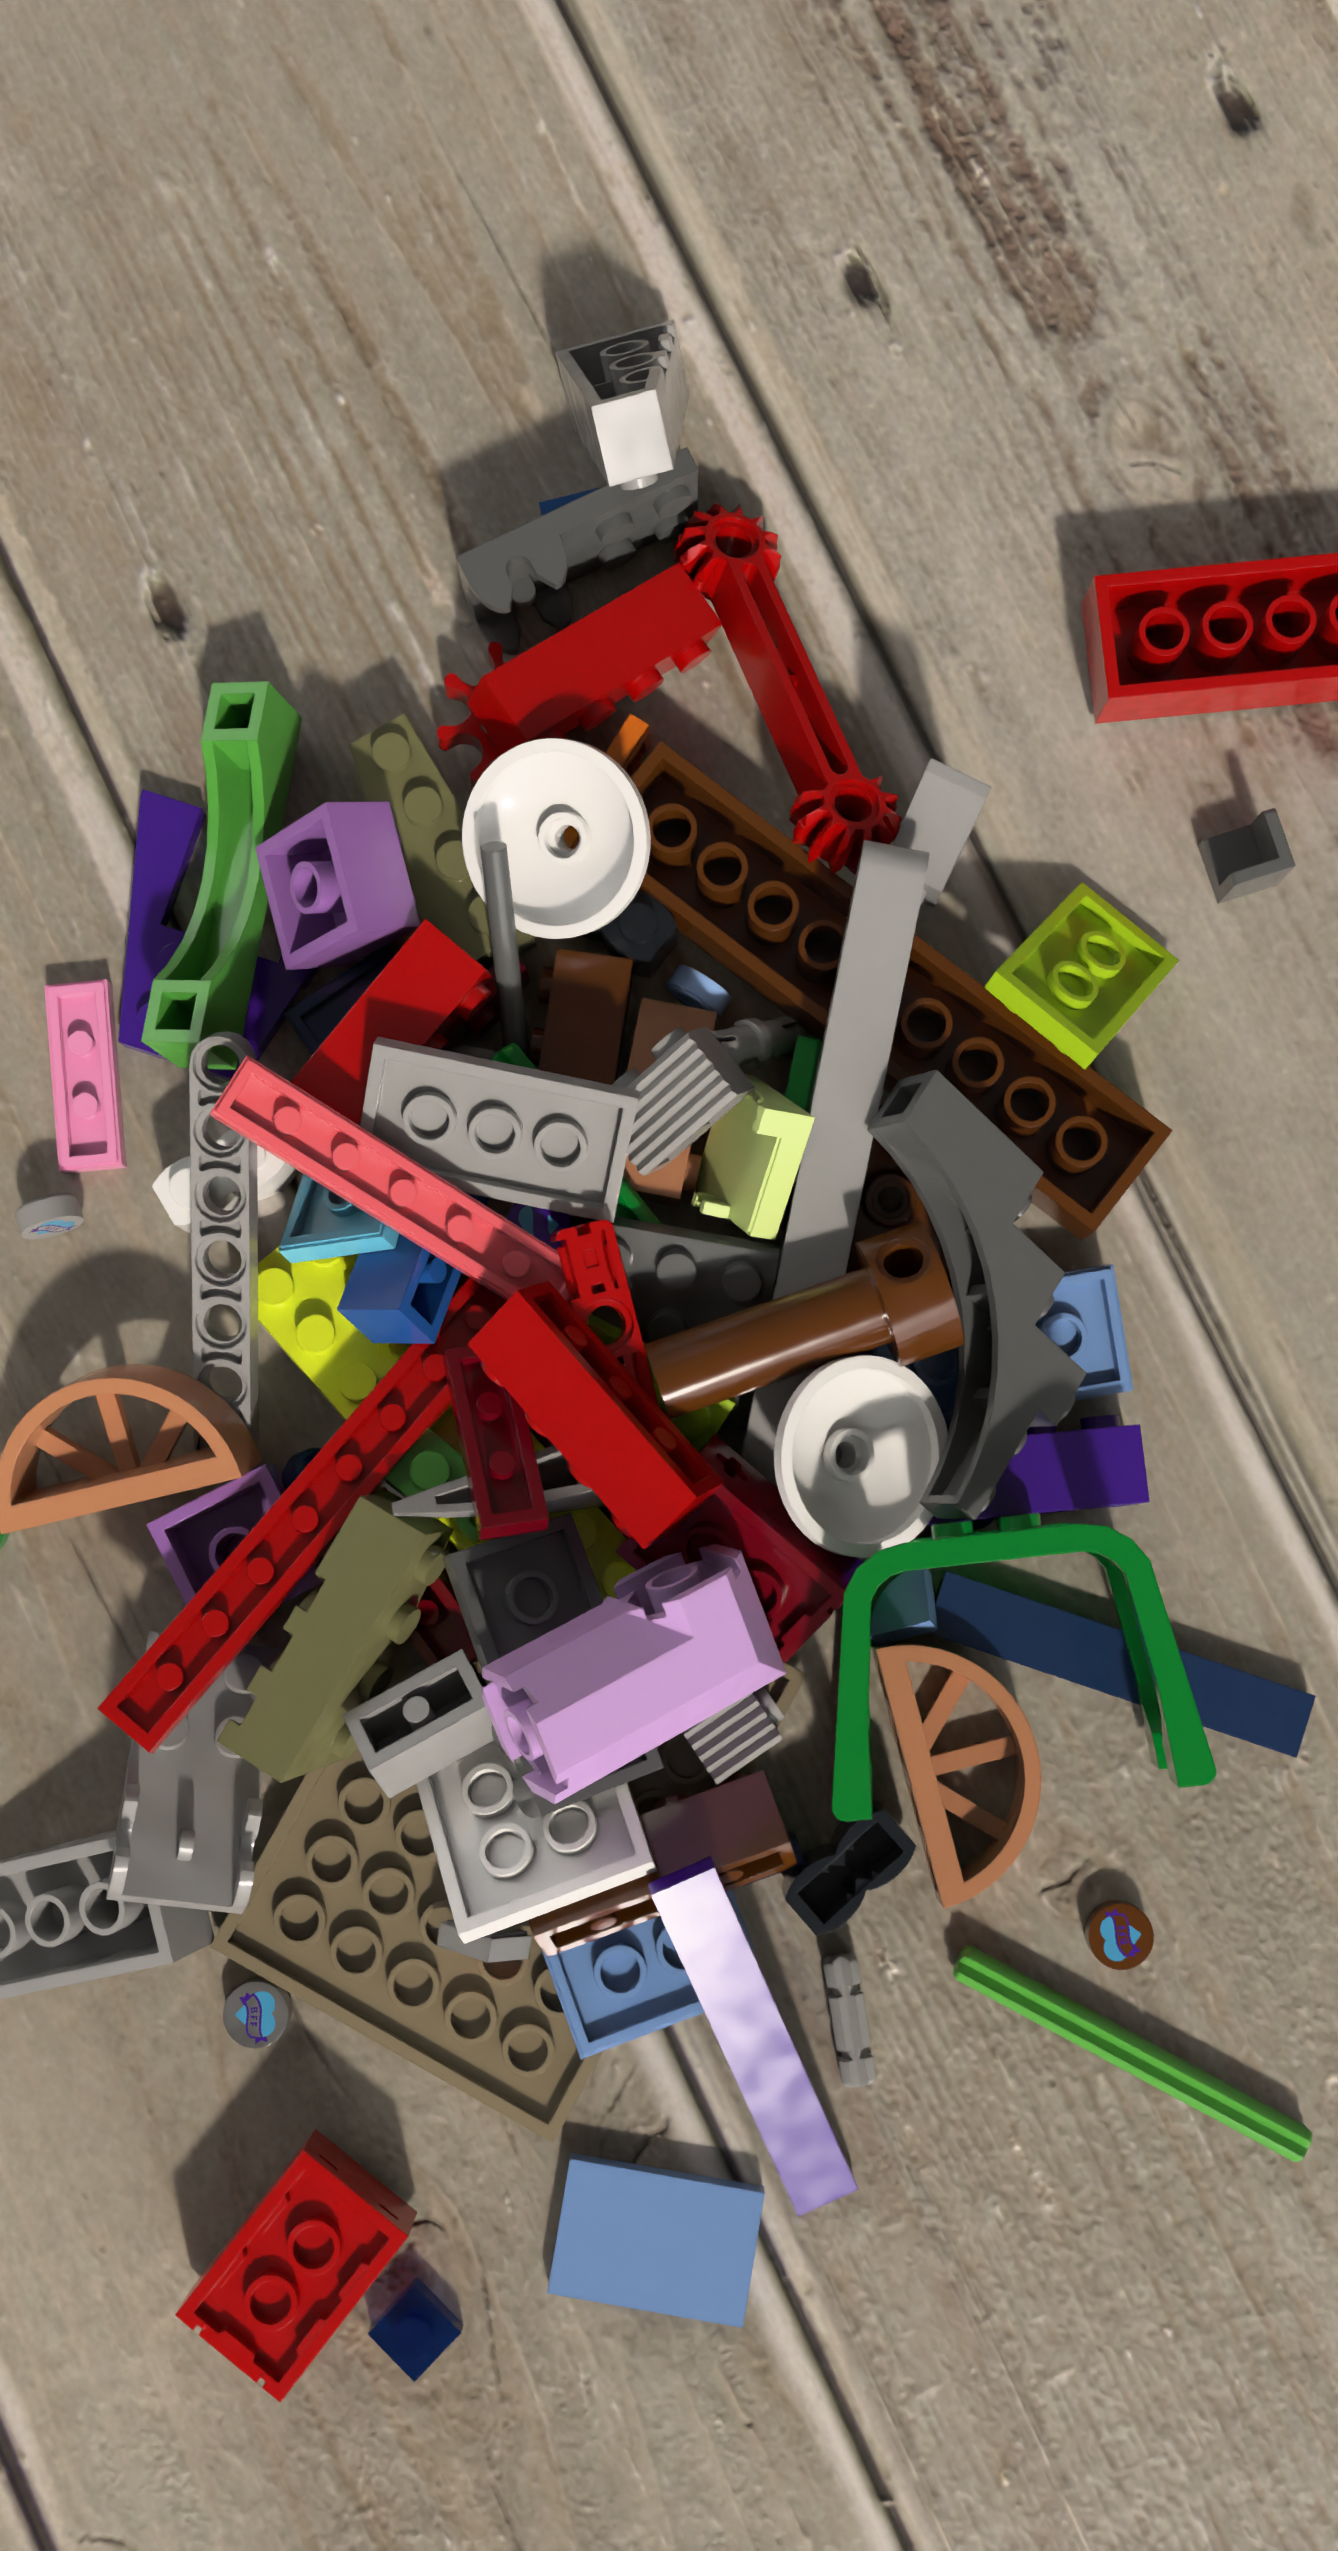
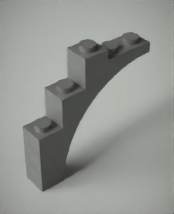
M938 1070L899 1079L867 1130L892 1156L911 1182L927 1210L940 1240L950 1272L954 1298L964 1333V1345L959 1346L958 1381L948 1438L935 1472L919 1503L936 1518L976 1520L978 1515L994 1499L996 1484L1011 1458L1016 1456L1025 1445L1029 1427L1057 1426L1059 1421L1072 1409L1075 1402V1393L1087 1373L1035 1326L1036 1322L1051 1308L1054 1300L1053 1293L1065 1272L1020 1231L1013 1222L1018 1220L1028 1210L1032 1202L1031 1192L1042 1176L1043 1171Z

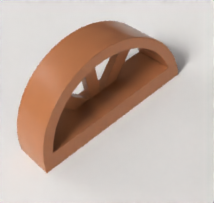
M122 1364L105 1367L90 1372L53 1392L38 1402L16 1425L8 1438L0 1458V1533L2 1535L242 1478L262 1462L254 1439L239 1415L225 1400L203 1383L186 1374L155 1365ZM120 1394L144 1398L170 1410L142 1464ZM96 1396L117 1467L51 1428L57 1417L73 1401ZM188 1423L197 1430L210 1446L209 1448L171 1456ZM41 1449L87 1477L37 1489V1466Z
M897 1641L882 1645L874 1644L871 1645L935 1895L943 1909L960 1904L991 1886L1007 1871L1024 1848L1033 1829L1041 1797V1765L1037 1744L1032 1729L1016 1700L997 1679L977 1664L947 1649L920 1642ZM906 1662L928 1663L951 1670L923 1720H921ZM969 1681H972L993 1703L1001 1715L1009 1735L931 1755L930 1749ZM1010 1756L1015 1757V1788L1005 1821L937 1781L936 1776ZM945 1809L994 1838L985 1851L963 1869H960Z

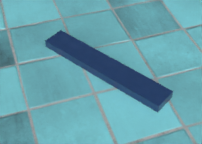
M943 1571L935 1596L938 1630L929 1632V1634L1140 1705L1133 1669L1121 1630L948 1571ZM1179 1650L1203 1727L1297 1758L1314 1704L1315 1695Z

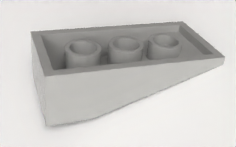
M117 1829L0 1860V1999L174 1963L213 1942L215 1937L208 1910L106 1899Z

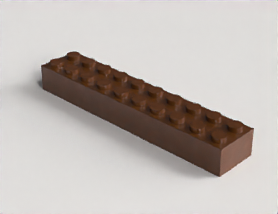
M660 741L631 777L645 804L651 834L649 862L639 891L654 897L668 909L677 924V931L783 1013L796 1018L800 1026L823 1042L853 886L837 874L831 876L830 869L820 861L815 860L808 863L807 851L799 845L792 843V840ZM914 934L883 1089L890 1094L899 1079L938 1070L1043 1171L1042 1176L1031 1192V1203L1079 1240L1085 1239L1097 1230L1173 1130L1088 1066L1085 1070L1069 1056L1060 1052L1053 1043L1017 1014L1010 1011L999 999L986 990L983 985Z

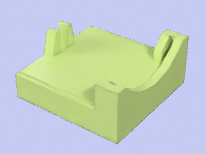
M745 1074L755 1089L727 1112L725 1116L719 1119L716 1124L711 1126L702 1155L696 1191L694 1192L691 1205L693 1207H700L699 1212L702 1214L731 1220L751 1237L775 1240L815 1117L757 1077Z

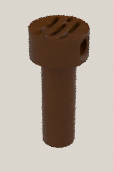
M917 1221L855 1243L859 1270L645 1344L644 1347L669 1419L819 1368L830 1361L853 1356L887 1344L894 1361L898 1363L899 1367L964 1345L961 1319L950 1283L936 1247L923 1223Z

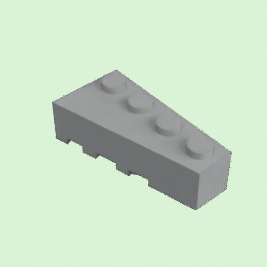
M674 319L555 352L573 428L609 487L619 485L622 490L644 488L658 480V473L673 470L690 395Z

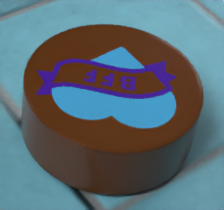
M1124 1900L1105 1901L1092 1910L1085 1924V1940L1088 1948L1102 1964L1116 1970L1132 1969L1140 1965L1152 1950L1154 1933L1151 1922L1138 1907Z

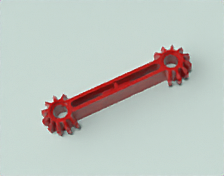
M715 502L706 513L695 511L693 516L687 520L684 531L678 536L675 544L673 561L675 563L680 562L692 579L695 587L704 598L712 602L798 794L790 808L791 815L789 821L795 825L792 843L810 847L808 863L819 858L827 861L831 876L840 871L844 865L856 875L864 840L892 845L891 842L896 838L902 821V817L895 812L898 795L881 791L882 775L871 780L862 776L775 586L774 581L780 569L779 562L781 559V555L776 551L778 548V534L763 530V516L752 519L744 516L740 504L733 511L727 512L720 504Z

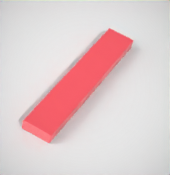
M246 1055L209 1113L216 1120L505 1300H508L519 1289L549 1281L565 1300L573 1298V1294H568L557 1250L250 1056Z

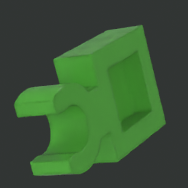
M428 1428L386 1477L385 1482L406 1498L465 1477L466 1471L463 1456ZM431 1517V1518H433L434 1520H435V1519L438 1520L440 1517ZM469 1517L456 1518L461 1534L468 1540L479 1543L477 1527L470 1522Z

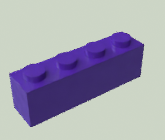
M1102 1415L1081 1418V1430L1057 1432L1056 1426L1029 1427L1025 1445L1016 1456L1011 1458L996 1484L994 1499L978 1515L976 1520L1031 1513L1048 1514L1131 1506L1150 1502L1140 1424L1120 1426L1119 1415ZM933 1515L927 1525L968 1521L970 1519L936 1518Z

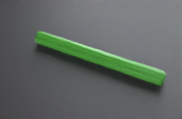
M966 1945L958 1954L952 1970V1974L957 1981L1289 2160L1299 2162L1305 2157L1312 2142L1313 2134L1304 2124L971 1945Z

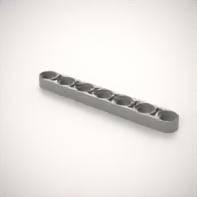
M224 1031L217 1032L199 1042L192 1051L189 1062L193 1379L214 1391L210 1383L212 1369L227 1367L239 1375L242 1382L241 1394L231 1398L219 1396L239 1415L258 1446L257 1145L240 1135L238 1142L233 1146L219 1145L212 1140L207 1129L209 1113L230 1081H223L214 1077L209 1071L206 1062L208 1052L216 1045H223L232 1049L238 1056L240 1064L246 1055L256 1060V1055L248 1040L240 1034ZM223 1176L230 1178L237 1184L240 1189L241 1200L236 1209L223 1210L212 1203L208 1195V1186L212 1178ZM213 1242H230L238 1249L242 1261L237 1272L226 1274L213 1267L208 1255L209 1247ZM218 1304H225L234 1308L242 1321L240 1333L234 1336H225L215 1331L210 1324V1309ZM193 1428L194 1450L209 1448L210 1446L205 1439Z

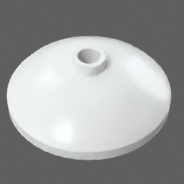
M546 738L526 742L508 750L492 762L475 784L466 805L462 826V846L470 879L476 891L487 905L480 847L484 843L492 841L506 843L516 929L536 937L563 939L596 931L610 923L626 909L635 897L646 874L650 856L651 834L643 799L630 776L614 759L603 751L580 741ZM569 826H573L579 834V843L575 849L569 848L564 840L565 831Z
M872 1355L848 1356L830 1361L816 1369L802 1381L787 1402L778 1425L774 1447V1469L782 1502L795 1525L806 1537L823 1549L835 1554L869 1558L878 1550L910 1542L926 1527L933 1514L919 1502L935 1472L948 1438L945 1419L934 1395L926 1384L907 1367H899L896 1361ZM839 1445L842 1451V1457L840 1462L837 1464L836 1449Z

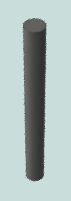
M492 841L481 845L480 850L503 1047L514 1043L520 1047L529 1059L507 844L500 841Z

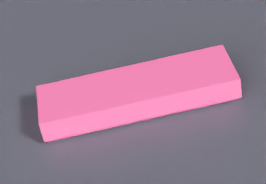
M107 979L44 985L59 1171L69 1174L127 1168L112 983Z

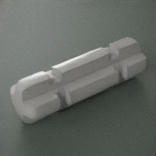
M854 1953L833 1954L824 1958L823 1968L827 1988L832 1989V1992L828 1994L835 2046L837 2051L842 2053V2055L837 2057L840 2078L845 2087L866 2086L875 2082L876 2070L872 2051H867V2047L871 2046L864 1993L862 1989L857 1987V1984L862 1982L859 1961Z

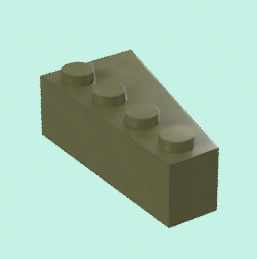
M405 713L349 744L365 801H389L395 826L401 840V850L411 889L416 898L420 924L426 918L488 970L494 964L487 905L476 891L466 868L462 846L464 813ZM516 929L518 953L521 955L535 947L536 942L534 936ZM415 930L405 935L406 941L415 932Z
M390 1491L359 1497L315 1572L317 1578L324 1582L320 1590H315L308 1594L299 1606H295L282 1628L288 1632L291 1640L269 1668L263 1665L259 1667L247 1690L257 1696L242 1723L229 1719L217 1739V1742L280 1783L338 1761L347 1760L354 1754L357 1746L342 1715L387 1689L393 1676V1668L389 1666L398 1646L411 1636L420 1620L421 1611L417 1606L426 1587L434 1583L445 1568L443 1558L449 1554L445 1547L454 1529L431 1517L393 1516L391 1503L402 1498Z

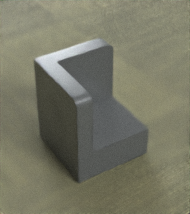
M1275 808L1262 811L1251 825L1203 839L1198 845L1218 904L1277 886L1296 866Z

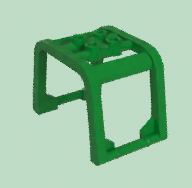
M1040 1513L996 1517L998 1530L973 1532V1525L970 1520L930 1525L932 1537L913 1539L910 1542L878 1550L871 1557L865 1558L863 1563L855 1570L844 1592L832 1794V1811L837 1819L845 1822L872 1819L873 1771L869 1709L870 1623L872 1598L877 1588L890 1576L905 1571L1085 1552L1093 1556L1104 1568L1134 1673L1152 1764L1159 1770L1168 1769L1170 1780L1178 1788L1204 1786L1214 1780L1216 1776L1215 1763L1151 1561L1133 1539L1102 1525L1078 1523L1041 1525Z

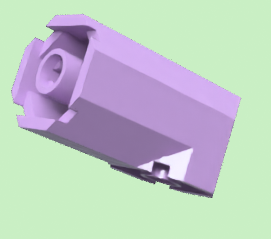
M719 1544L700 1547L699 1551L703 1560L685 1564L681 1552L664 1556L620 1579L614 1586L617 1599L607 1596L601 1605L482 1667V1678L491 1681V1683L482 1687V1699L500 1744L511 1761L524 1756L534 1770L522 1777L533 1793L556 1804L787 1673L741 1550Z

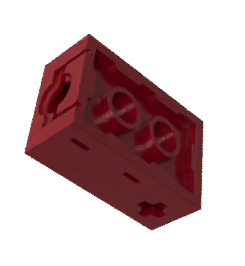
M714 1434L701 1448L699 1453L724 1483L672 1534L646 1549H643L636 1540L625 1536L615 1553L637 1571L664 1556L679 1552L682 1553L685 1564L701 1561L703 1559L699 1548L712 1544L741 1550L783 1663H786L831 1617L833 1611H836L843 1604L844 1592L855 1570L863 1561L859 1557L843 1556L825 1550L806 1537L789 1516L778 1488Z

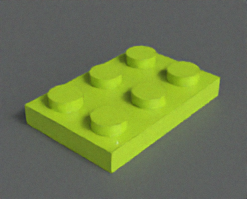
M1081 882L995 971L984 988L999 999L1010 1011L1017 1014L1053 1043L1060 1052L1069 1056L1086 1070L1179 962V959L1086 884Z

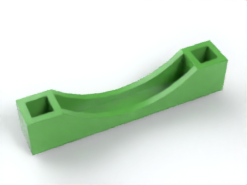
M269 681L212 683L201 736L208 802L207 847L202 882L194 913L183 940L169 963L153 979L141 1042L179 1068H189L192 1051L199 1042L207 1037L224 1031L243 1036L268 903L255 847L282 829L302 717ZM213 1046L207 1054L206 1062L208 1069L236 1070L238 1056L227 1046Z

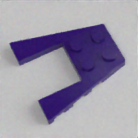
M142 789L118 1042L124 1047L167 1060L141 1042L153 979L169 963L185 935V932L167 927L206 814L200 807ZM282 954L279 963L257 956L242 1036L253 1047L257 1061L286 1018L283 1013L288 1011L301 989L307 988L319 968L286 970ZM239 1058L236 1070L209 1069L213 1076L230 1081L240 1066Z

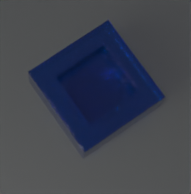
M416 2277L371 2324L368 2335L415 2382L461 2334L463 2323Z

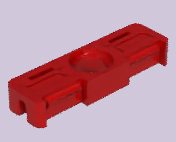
M603 1219L555 1231L550 1237V1243L560 1241L561 1247L557 1248L566 1287L568 1294L574 1295L573 1299L566 1301L586 1324L590 1314L600 1306H608L618 1312L622 1320L621 1333L614 1342L605 1346L659 1407L612 1223Z

